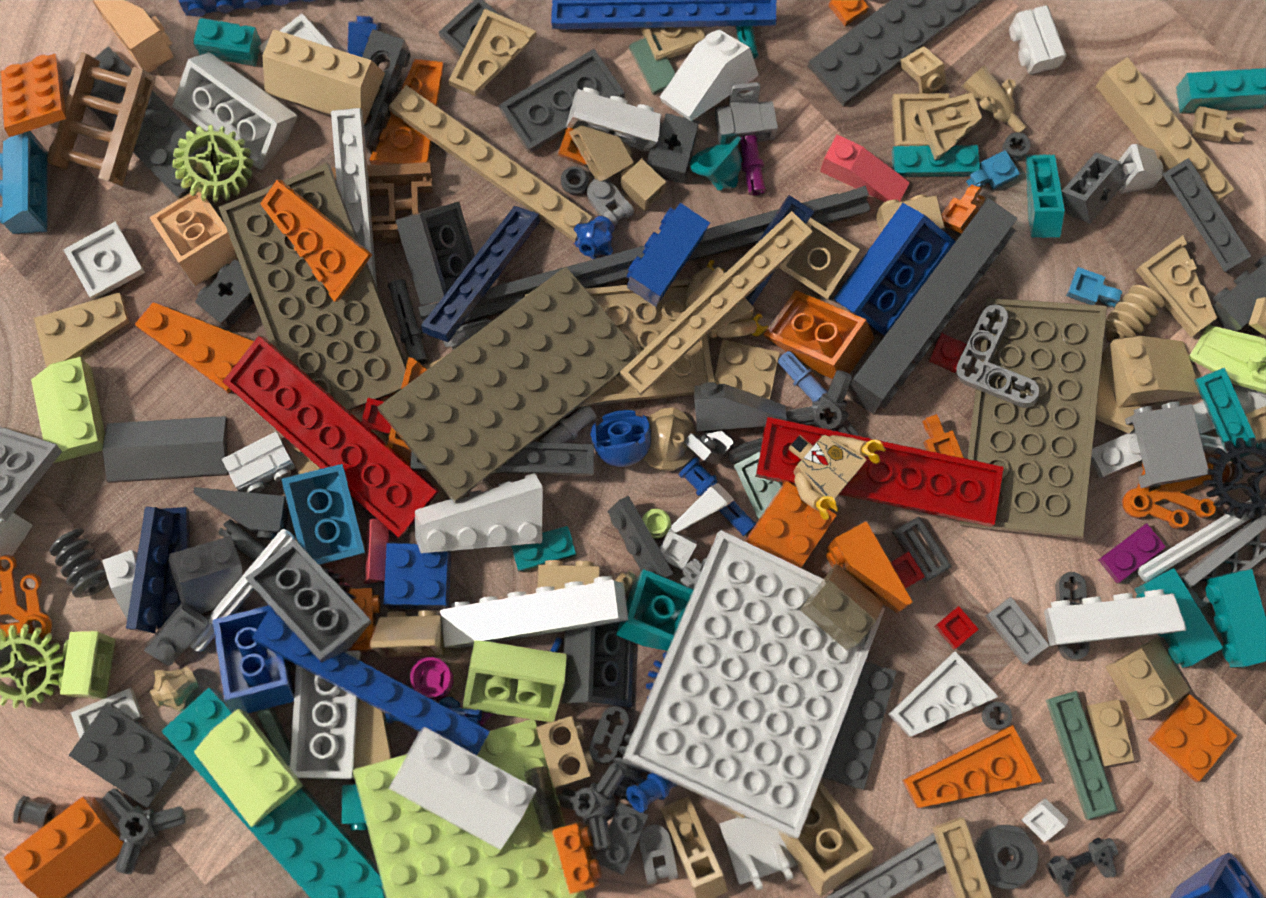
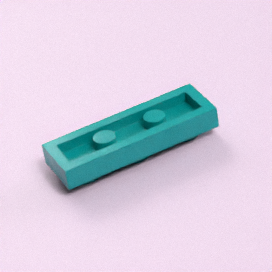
M954 145L938 160L934 159L930 146H893L892 167L902 177L970 176L972 173L980 170L978 145Z
M1225 368L1194 379L1223 447L1224 442L1231 441L1236 448V438H1243L1245 444H1247L1249 438H1255ZM1242 453L1239 455L1241 458H1243L1247 455H1250V453Z

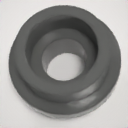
M569 167L561 175V186L569 194L583 193L589 185L588 173L581 167ZM577 178L580 180V183L573 185L570 183V180Z

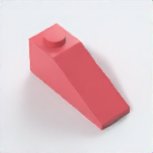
M838 134L834 138L820 172L854 188L866 186L870 196L883 202L894 199L900 202L910 183L863 146Z

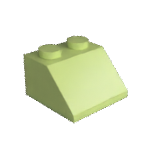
M97 631L70 632L69 640L65 641L63 647V656L66 660L64 672L59 674L58 687L61 689L60 694L90 699L107 698L116 639Z

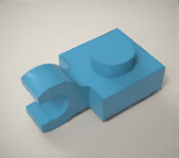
M1006 150L982 161L980 163V170L970 175L971 179L967 180L966 183L968 186L975 185L978 187L989 183L994 190L1016 179L1020 173Z
M1077 267L1066 296L1089 305H1095L1097 299H1099L1104 305L1115 307L1116 303L1119 302L1122 291L1103 285L1105 276Z

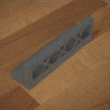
M1189 158L1162 174L1225 273L1251 257V254Z

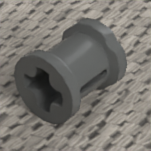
M22 796L14 809L13 822L16 824L25 822L36 825L41 829L54 818L56 805L50 802L46 805L31 801L30 797Z

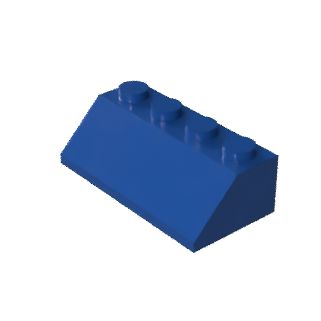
M902 203L836 294L834 300L851 313L866 319L871 327L885 336L956 241L926 215Z

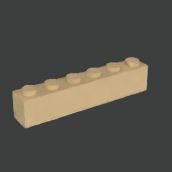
M1125 58L1103 74L1096 88L1144 147L1155 150L1157 159L1162 162L1164 173L1189 158L1218 205L1222 203L1234 188L1129 58Z

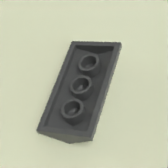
M227 417L107 423L102 448L107 482L228 475V471L222 461L223 458L228 456Z
M295 539L245 577L246 581L321 663L349 650L371 623L369 617Z

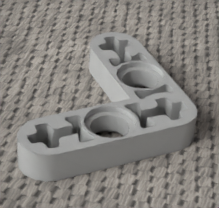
M996 304L990 305L982 312L957 364L958 378L967 386L1017 406L1031 407L1039 400L1040 394L1037 383L1028 377L990 363L1009 323L1008 313L1004 307ZM1000 314L1002 322H995L992 328L993 334L988 332L990 327V319L988 317ZM981 338L988 339L991 342V347L985 352H979L974 348L975 342ZM971 354L978 359L975 364L977 374L972 373L969 377H966L964 368L969 369L973 363V357L969 356ZM994 375L1004 376L1007 380L1005 386L1000 389L991 387L989 384L991 377ZM1012 380L1016 381L1015 388L1025 390L1026 387H1030L1033 396L1027 395L1025 399H1022L1020 392L1012 389V393L1008 394L1011 389Z

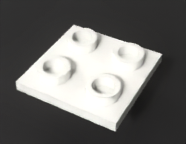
M747 816L743 819L734 818L719 823L739 885L752 881L756 890H761L763 886L759 878L778 871L783 872L786 880L793 879V874L789 868L797 864L777 830Z

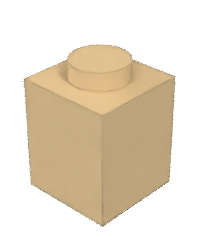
M643 159L635 165L632 163L627 166L621 174V189L644 211L665 193L666 181Z

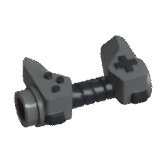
M1096 838L1088 844V851L1067 860L1062 855L1055 856L1049 863H1046L1052 880L1056 884L1058 883L1060 891L1066 897H1069L1073 892L1076 870L1083 866L1094 863L1105 878L1115 877L1116 869L1112 859L1118 855V850L1111 838Z

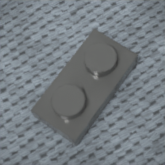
M182 603L146 643L144 651L170 667L207 626L208 618Z

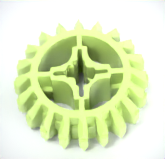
M212 124L208 125L207 131H204L200 126L196 128V134L188 131L186 139H179V148L174 149L173 153L176 159L173 160L172 166L178 169L175 171L176 179H183L181 181L182 189L191 186V196L199 192L201 193V200L205 201L207 195L212 196L214 203L218 202L219 195H222L226 201L230 199V192L238 196L241 191L240 187L246 188L248 185L247 179L252 176V171L249 168L253 166V160L248 158L251 154L250 148H243L245 144L244 139L235 141V131L227 135L225 134L224 126L220 127L218 132L214 131ZM207 146L206 152L196 154V157H190L197 149ZM218 147L224 149L229 154L221 152ZM211 154L216 166L215 173L210 162ZM230 170H236L230 178L219 181L221 174L230 173ZM196 173L205 175L208 180L201 178Z
M28 624L22 626L21 633H18L15 625H11L8 631L9 636L4 630L0 629V650L8 645H11L12 649L10 652L11 660L0 665V677L12 678L18 687H11L0 679L1 706H4L8 699L13 700L12 707L14 709L18 708L20 700H23L24 705L29 708L32 706V697L38 703H42L45 699L43 692L51 696L55 691L52 685L59 684V676L55 674L64 672V666L56 663L62 662L64 656L63 654H53L60 648V644L54 643L49 646L47 643L51 640L52 635L48 633L43 639L40 638V627H37L33 634L28 633ZM21 644H27L36 648L43 657L28 654L24 649V645ZM17 660L23 661V664L26 663L28 665L24 674L18 671L19 668L17 670L14 668ZM47 666L45 678L37 685L30 687V673L39 670L40 667Z

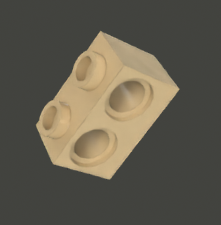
M572 716L536 727L555 789L590 778L589 770L595 768L590 752L583 753L580 740L585 739L580 721L574 723ZM559 728H566L571 733V739L565 745H558L553 740V734ZM567 758H575L579 761L580 769L577 774L570 776L563 772L562 764Z

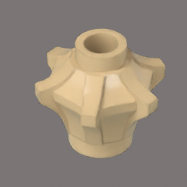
M187 666L181 670L177 669L174 671L158 669L154 671V689L149 691V694L158 708L164 705L180 713L184 710L188 697L194 690L199 688V684Z

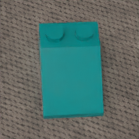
M643 569L633 582L626 603L628 620L620 621L616 635L644 647L668 651L693 589Z

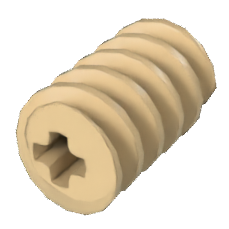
M1133 285L1128 290V294H1125L1121 302L1107 315L1104 332L1105 338L1112 342L1116 339L1136 337L1135 333H1142L1144 330L1142 325H1148L1151 322L1150 317H1155L1158 313L1156 308H1162L1165 305L1162 297L1146 286Z

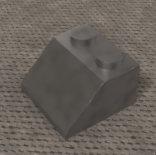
M232 536L172 553L168 559L181 603L186 604L200 614L214 610L243 576L241 563Z

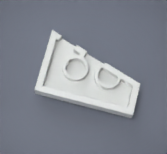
M955 651L888 715L911 737L998 696Z

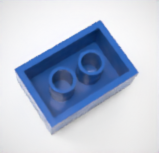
M679 203L675 210L671 207L661 221L660 233H652L642 252L645 255L642 259L638 256L634 259L626 276L629 278L627 288L655 307H657L705 236L710 224L709 221L682 203Z
M269 605L213 619L224 700L231 714L237 709L252 713L294 702V690L288 660L252 641V637L268 611L277 615Z

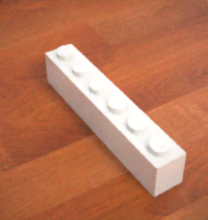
M612 576L594 578V583L583 585L582 581L569 582L565 584V589L555 590L552 586L536 589V594L526 595V592H512L507 594L508 599L498 600V597H484L479 599V604L470 605V602L467 601L451 604V609L441 610L444 647L455 649L471 647L474 645V640L495 643L628 620L624 583L613 580Z

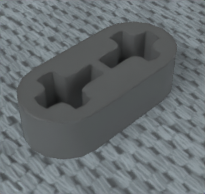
M618 706L609 707L601 716L589 748L591 757L598 763H609L617 754L629 722L628 714L623 708ZM615 712H619L621 714L620 719L624 721V724L622 726L617 725L613 734L607 732L610 722L606 720V717L608 715L613 716ZM605 736L611 738L608 748L612 750L611 755L605 754L603 758H599L598 750L594 749L595 745H601Z

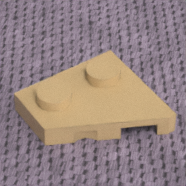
M973 92L919 106L917 110L935 160L940 159L982 119Z

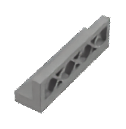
M1257 515L1180 576L1199 609L1210 601L1207 595L1200 599L1191 587L1200 580L1206 581L1205 579L1215 577L1217 566L1221 563L1231 564V572L1253 568L1266 557V543L1260 542V532L1266 528V515ZM1244 545L1253 546V558L1250 561L1238 560V550ZM1260 547L1265 548L1263 551L1259 553ZM1237 565H1243L1239 570H1237Z

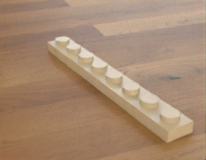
M407 85L389 105V111L528 210L538 213L542 220L573 242L577 240V233L573 230L577 224L591 222L592 216Z
M791 211L620 371V375L640 395L645 393L810 238L813 231Z

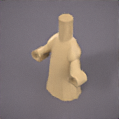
M983 66L963 84L962 87L969 93L973 92L980 106L990 111L995 119L1007 122L1015 132H1022L1026 128L1023 122L1014 114L1015 103L1012 96L1016 83L1013 79H1007L1000 86L987 67Z

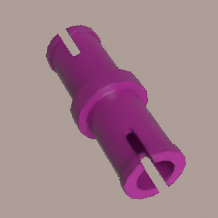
M748 135L745 136L746 141L743 137L739 141L743 157L741 168L746 174L748 195L756 196L760 195L759 191L762 194L767 191L762 172L764 161L760 159L757 136Z

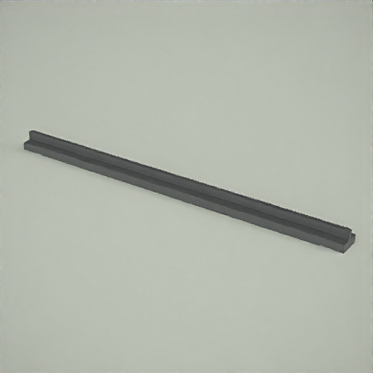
M866 186L802 203L814 211L810 218L821 225L870 212L867 200L869 194ZM779 209L708 228L705 236L687 262L757 243ZM637 247L567 266V268L585 289L599 287V285L602 286L603 284L606 285V283H613V281H620V279H627L626 276L630 265L637 256L641 259L645 254L642 252L645 247ZM563 268L490 287L464 323L487 316L490 317V315L494 314L497 315L501 312L504 313L524 298L526 294L532 292ZM438 303L418 307L422 322L425 321Z

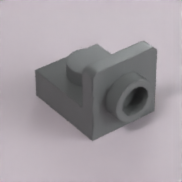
M722 429L708 430L702 437L690 433L684 441L702 460L715 465H719L735 445V441Z

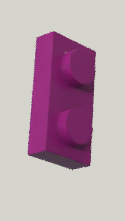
M1146 523L1099 558L1098 561L1114 581L1119 583L1166 546Z

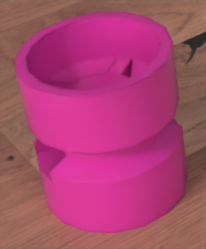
M428 657L414 665L410 674V682L413 689L433 701H439L447 697L452 691L454 675L441 659Z

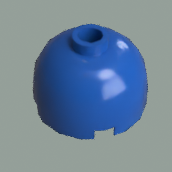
M618 410L608 413L602 417V423L596 426L595 422L592 426L590 435L598 457L608 465L615 467L634 465L642 460L650 449L651 429L649 422L644 415L643 418L636 416L635 411Z

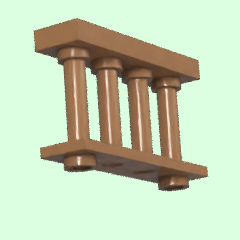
M81 52L80 58L74 67L75 74L65 103L66 119L59 122L54 142L49 147L47 163L67 170L69 161L100 170L98 178L122 187L156 77L136 67L132 68L129 76L98 68L99 60L87 53ZM97 79L125 87L126 90L122 102L119 104L91 96L90 93L94 80ZM86 106L117 115L114 129L108 131L81 123ZM81 134L108 142L109 145L105 157L101 159L74 151L73 148L77 135Z

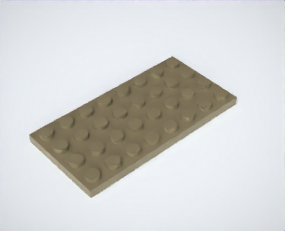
M328 163L283 180L284 183L360 244L331 166ZM273 185L220 206L219 210L269 342L347 410L365 405L367 398L377 400L400 391L407 365L368 263L360 271L340 301L334 302L323 283L319 282L314 276L313 270L308 263L295 251V246L286 234L279 230L260 203Z
M565 266L378 406V411L455 503L620 375V371L639 352Z
M987 298L986 307L994 304L1004 307L1008 313L1009 320L1008 327L990 363L1034 380L1039 387L1040 395L1035 405L1024 408L976 389L967 459L1003 466L1004 468L995 525L989 527L960 520V526L1083 539L1107 306ZM1000 314L988 317L990 319L988 332L993 334L992 328L995 322H1002ZM982 338L980 352H985L991 347V342L988 339ZM994 375L991 377L989 384L995 389H1000L1005 386L1007 380L1002 375ZM1012 380L1011 389L1008 394H1011L1012 389L1020 392L1022 399H1025L1027 395L1033 396L1030 387H1026L1025 390L1015 388L1016 381Z

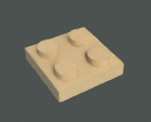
M722 340L714 382L716 384H727L770 400L780 352Z

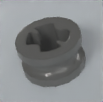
M1011 133L1004 141L1002 151L1006 150L1012 161L1022 160L1030 149V140L1023 133ZM1019 143L1022 146L1020 150L1011 149L1012 144L1017 145Z
M1003 702L990 703L982 711L983 723L991 730L1004 729L1012 721V711ZM994 707L998 708L999 713L1004 714V719L999 720L1000 725L996 724L995 719L990 718V713L995 712Z

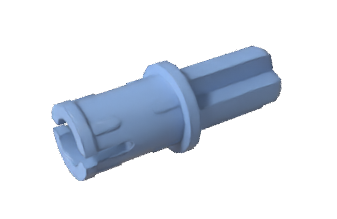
M787 351L778 359V364L794 380L793 385H798L812 402L819 401L823 393H828L811 374L812 370H807L791 351Z

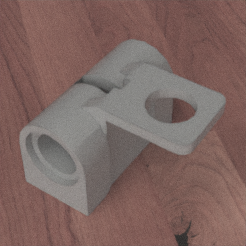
M759 82L733 85L730 92L729 106L715 108L719 145L730 144L737 136L743 137L746 141L745 136L748 135L757 136V142L775 140L778 127L773 101L759 102L758 98L761 88ZM744 90H752L751 92L744 94L739 93Z

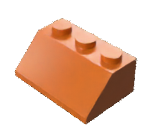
M82 796L3 858L21 884L38 898H65L119 856L124 841L120 840V832L95 797Z

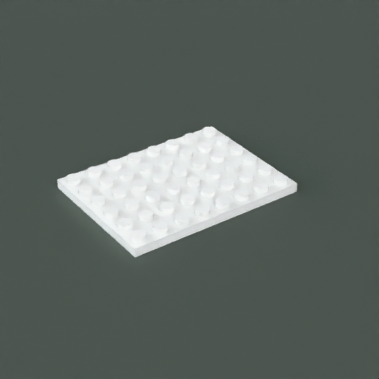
M720 530L714 540L622 759L794 839L798 838L885 608L882 607L877 621L861 642L845 650L799 610L822 582V578Z

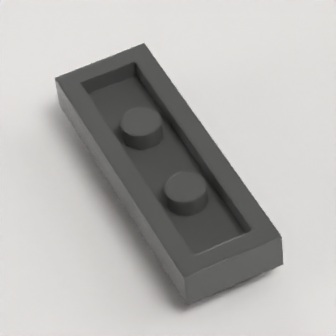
M627 496L618 500L607 512L610 515L613 526L618 529L627 551L632 554L638 564L640 573L645 569L668 579L673 575V572L630 497Z

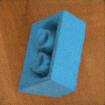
M28 131L3 142V153H0V167L3 170V180H0V194L3 197V205L0 207V222L12 234L47 232V150L34 134Z
M343 464L281 479L297 542L318 565L365 553Z

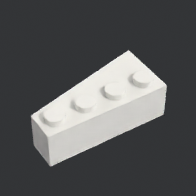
M536 474L526 475L525 479L511 483V481L498 484L499 487L481 492V490L469 493L470 496L461 498L455 503L452 499L415 510V538L420 552L430 553L542 543L543 487Z

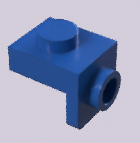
M357 16V21H349L347 53L362 57L372 29L378 31V29H381V23L374 22V17Z

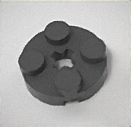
M996 825L984 830L977 839L974 847L988 884L1002 889H1015L1027 880H1030L1035 874L1038 865V852L1035 844L1032 843L1031 839L1027 836L1028 834L1022 829L1012 825ZM1004 847L1008 848V854L1013 855V861H1007L1006 866H1003L1001 860L998 859V852H1002Z

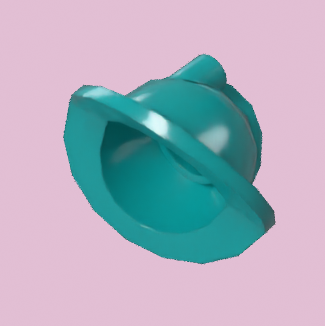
M737 136L730 144L715 145L699 151L690 161L691 170L698 175L706 176L718 191L723 188L730 190L736 187L742 164V158L737 147L741 137Z

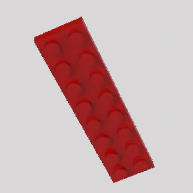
M258 336L222 381L320 469L343 464L350 495L398 538L403 537L415 522V510L427 507L439 493V490L417 470L411 469L409 463L265 337Z
M767 417L755 477L782 483L788 481L792 485H796L793 472L801 462V459L788 448L799 435L813 446L823 435L828 437L832 435L850 437L867 442L873 439ZM880 441L886 450H876L874 452L878 455L880 461L873 463L868 456H865L864 458L867 459L838 494L992 527L995 525L1004 467Z

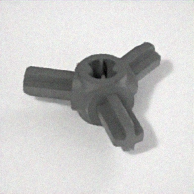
M836 371L828 393H823L821 399L813 401L810 407L787 410V421L804 425L815 424L818 428L822 427L828 430L861 436L847 420L849 414L845 410L847 402L844 399L850 386L852 375L845 371ZM830 408L831 412H835L834 417H829L825 409Z
M616 763L611 764L598 784L592 783L589 788H582L579 791L563 789L562 793L557 796L561 807L575 810L577 815L583 817L584 824L590 825L595 851H605L611 848L607 821L612 818L616 810V801L613 793L626 774V770Z
M116 788L107 792L102 799V802L119 819L117 826L121 832L120 840L124 842L115 869L123 874L134 873L142 846H148L149 840L157 837L159 831L186 823V814L181 806L159 812H154L153 809L144 811L139 805L133 807ZM135 822H139L140 825L144 826L142 832H138V829L134 828Z

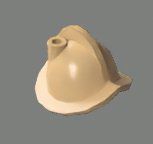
M674 407L664 408L651 414L647 419L651 429V445L643 459L652 468L674 471L683 467L694 455V451L684 443L690 433L697 435L693 423L685 413Z

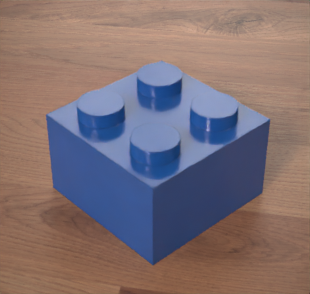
M387 543L384 605L388 609H449L451 551L421 553L418 544Z

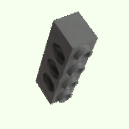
M374 29L371 31L362 57L372 60L377 66L382 62L388 61L390 66L384 71L385 75L380 85L381 92L375 97L369 112L371 119L364 125L366 152L371 154L374 146H378L379 137L382 133V130H380L382 123L390 116L389 105L393 93L396 94L400 88L401 77L399 76L403 67H407L411 56V51H409V47L404 39Z

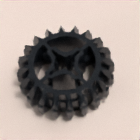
M1236 438V448L1231 441L1224 442L1226 452L1221 448L1214 449L1215 454L1219 457L1218 460L1212 457L1207 458V462L1214 465L1213 469L1207 470V475H1211V480L1203 481L1204 486H1213V489L1206 493L1207 497L1218 496L1213 505L1220 507L1225 503L1223 513L1229 515L1234 510L1236 518H1242L1244 512H1246L1248 518H1255V508L1260 515H1266V489L1261 496L1259 495L1261 493L1259 481L1266 476V442L1262 441L1257 446L1256 438H1249L1247 444H1245L1243 438ZM1239 454H1253L1264 464L1251 468L1245 460L1241 459ZM1231 460L1232 475L1223 483V470ZM1243 469L1244 473H1254L1247 479L1248 486L1247 483H1236L1244 477ZM1240 488L1244 491L1245 495L1250 497L1251 502H1237L1227 492Z

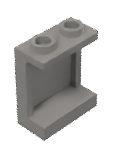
M1179 401L1161 405L1162 409L1154 411L1152 406L1135 409L1134 415L1125 419L1126 425L1134 424L1146 473L1138 477L1141 489L1192 480L1208 474V466L1192 404L1180 406Z

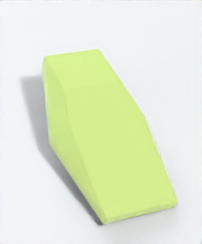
M1208 325L1189 355L1190 360L1212 372L1225 368L1232 383L1266 393V339Z

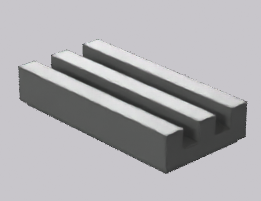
M919 516L892 532L904 552L907 553L909 551L925 576L922 579L924 583L952 567ZM913 526L917 527L941 566L939 568L936 567L912 529ZM903 532L907 533L908 537L910 538V540L916 547L917 551L923 558L924 562L930 569V573H928L925 569L924 565L922 564L917 554L909 544Z

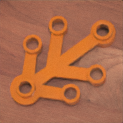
M1142 462L1143 471H1142L1141 476L1144 475V474H1146V473H1145V469H1144L1143 462ZM1207 463L1208 469H1213L1214 465ZM1226 464L1223 470L1222 482L1227 480L1230 475L1228 464ZM1211 475L1160 485L1158 489L1150 492V487L1141 489L1138 482L1137 488L1129 490L1122 499L1123 509L1131 517L1142 518L1149 514L1168 522L1172 528L1180 529L1189 522L1188 514L1181 509L1172 512L1155 503L1165 499L1194 511L1201 518H1207L1213 515L1216 507L1213 505L1214 502L1210 499L1198 500L1181 492L1203 484L1204 480H1211ZM1135 498H1140L1142 500V507H1137L1135 505ZM1201 504H1206L1209 507L1208 513H1204L1201 510ZM1175 514H1178L1182 517L1181 524L1175 522Z
M3 555L0 557V583L2 592L0 591V615L9 614L19 622L7 624L0 622V629L4 630L9 636L8 631L11 625H15L18 633H21L22 626L28 624V633L33 634L35 630L33 621H39L42 625L39 637L43 639L45 635L51 633L53 625L50 617L42 612L40 608L38 589L42 585V580L35 573L27 574L21 579L20 587L26 595L27 610L24 609L17 602L13 576L17 561L12 555ZM3 559L9 561L10 569L2 567L1 562ZM28 578L35 581V588L28 587L26 583Z

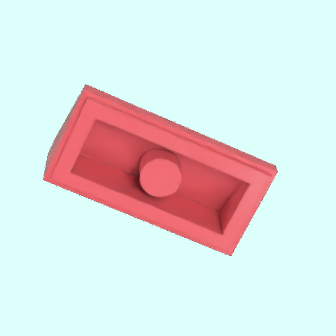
M370 519L367 523L364 584L385 581L386 545L389 541V529L378 519Z

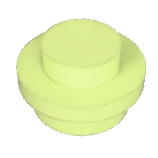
M651 509L642 517L653 539L666 536L671 528L669 515L661 509Z

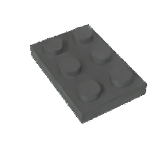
M109 702L105 703L68 755L146 808L150 806L184 757L175 746Z

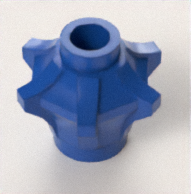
M598 216L589 223L577 224L573 230L577 233V240L574 245L576 248H579L583 255L596 259L598 255L608 256L613 253L611 240L613 238L614 225L608 218Z

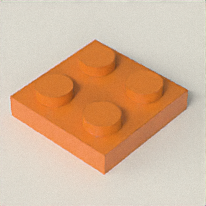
M1186 694L1149 737L1148 741L1192 780L1200 782L1237 735L1193 696Z

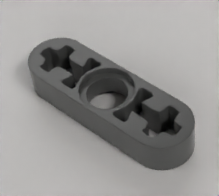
M1068 572L1060 576L1055 584L1056 601L1070 599V590L1064 588V584L1071 579L1072 584L1078 587L1072 591V600L1079 599V603L1070 602V606L1083 604L1082 599L1087 598L1085 579L1076 572ZM1075 643L1081 646V649L1076 651L1075 654H1073L1072 649L1067 648V644L1058 645V649L1062 657L1069 661H1076L1088 654L1090 643Z

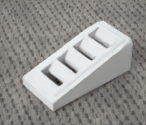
M715 484L671 526V529L674 533L680 532L729 505L734 499L720 484Z

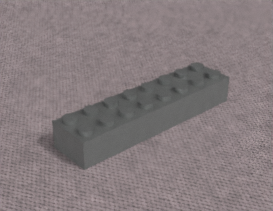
M987 199L855 375L846 396L873 415L879 407L882 410L887 407L899 389L897 386L901 388L915 366L919 364L930 346L936 341L947 323L953 318L962 303L967 299L979 280L985 275L996 257L1002 252L1016 232L1012 228L1018 219L1016 216L991 199Z

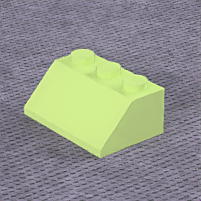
M81 357L50 364L31 379L43 440L57 444L62 451L54 463L103 451L105 431L91 366Z
M474 640L462 708L481 709L482 712L554 722L565 680L567 654Z
M237 709L213 728L194 751L251 827L256 825L303 786L249 714L241 709Z

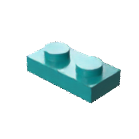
M568 526L543 532L542 543L511 545L518 572L536 568L538 565H545L547 560L560 561L576 556Z

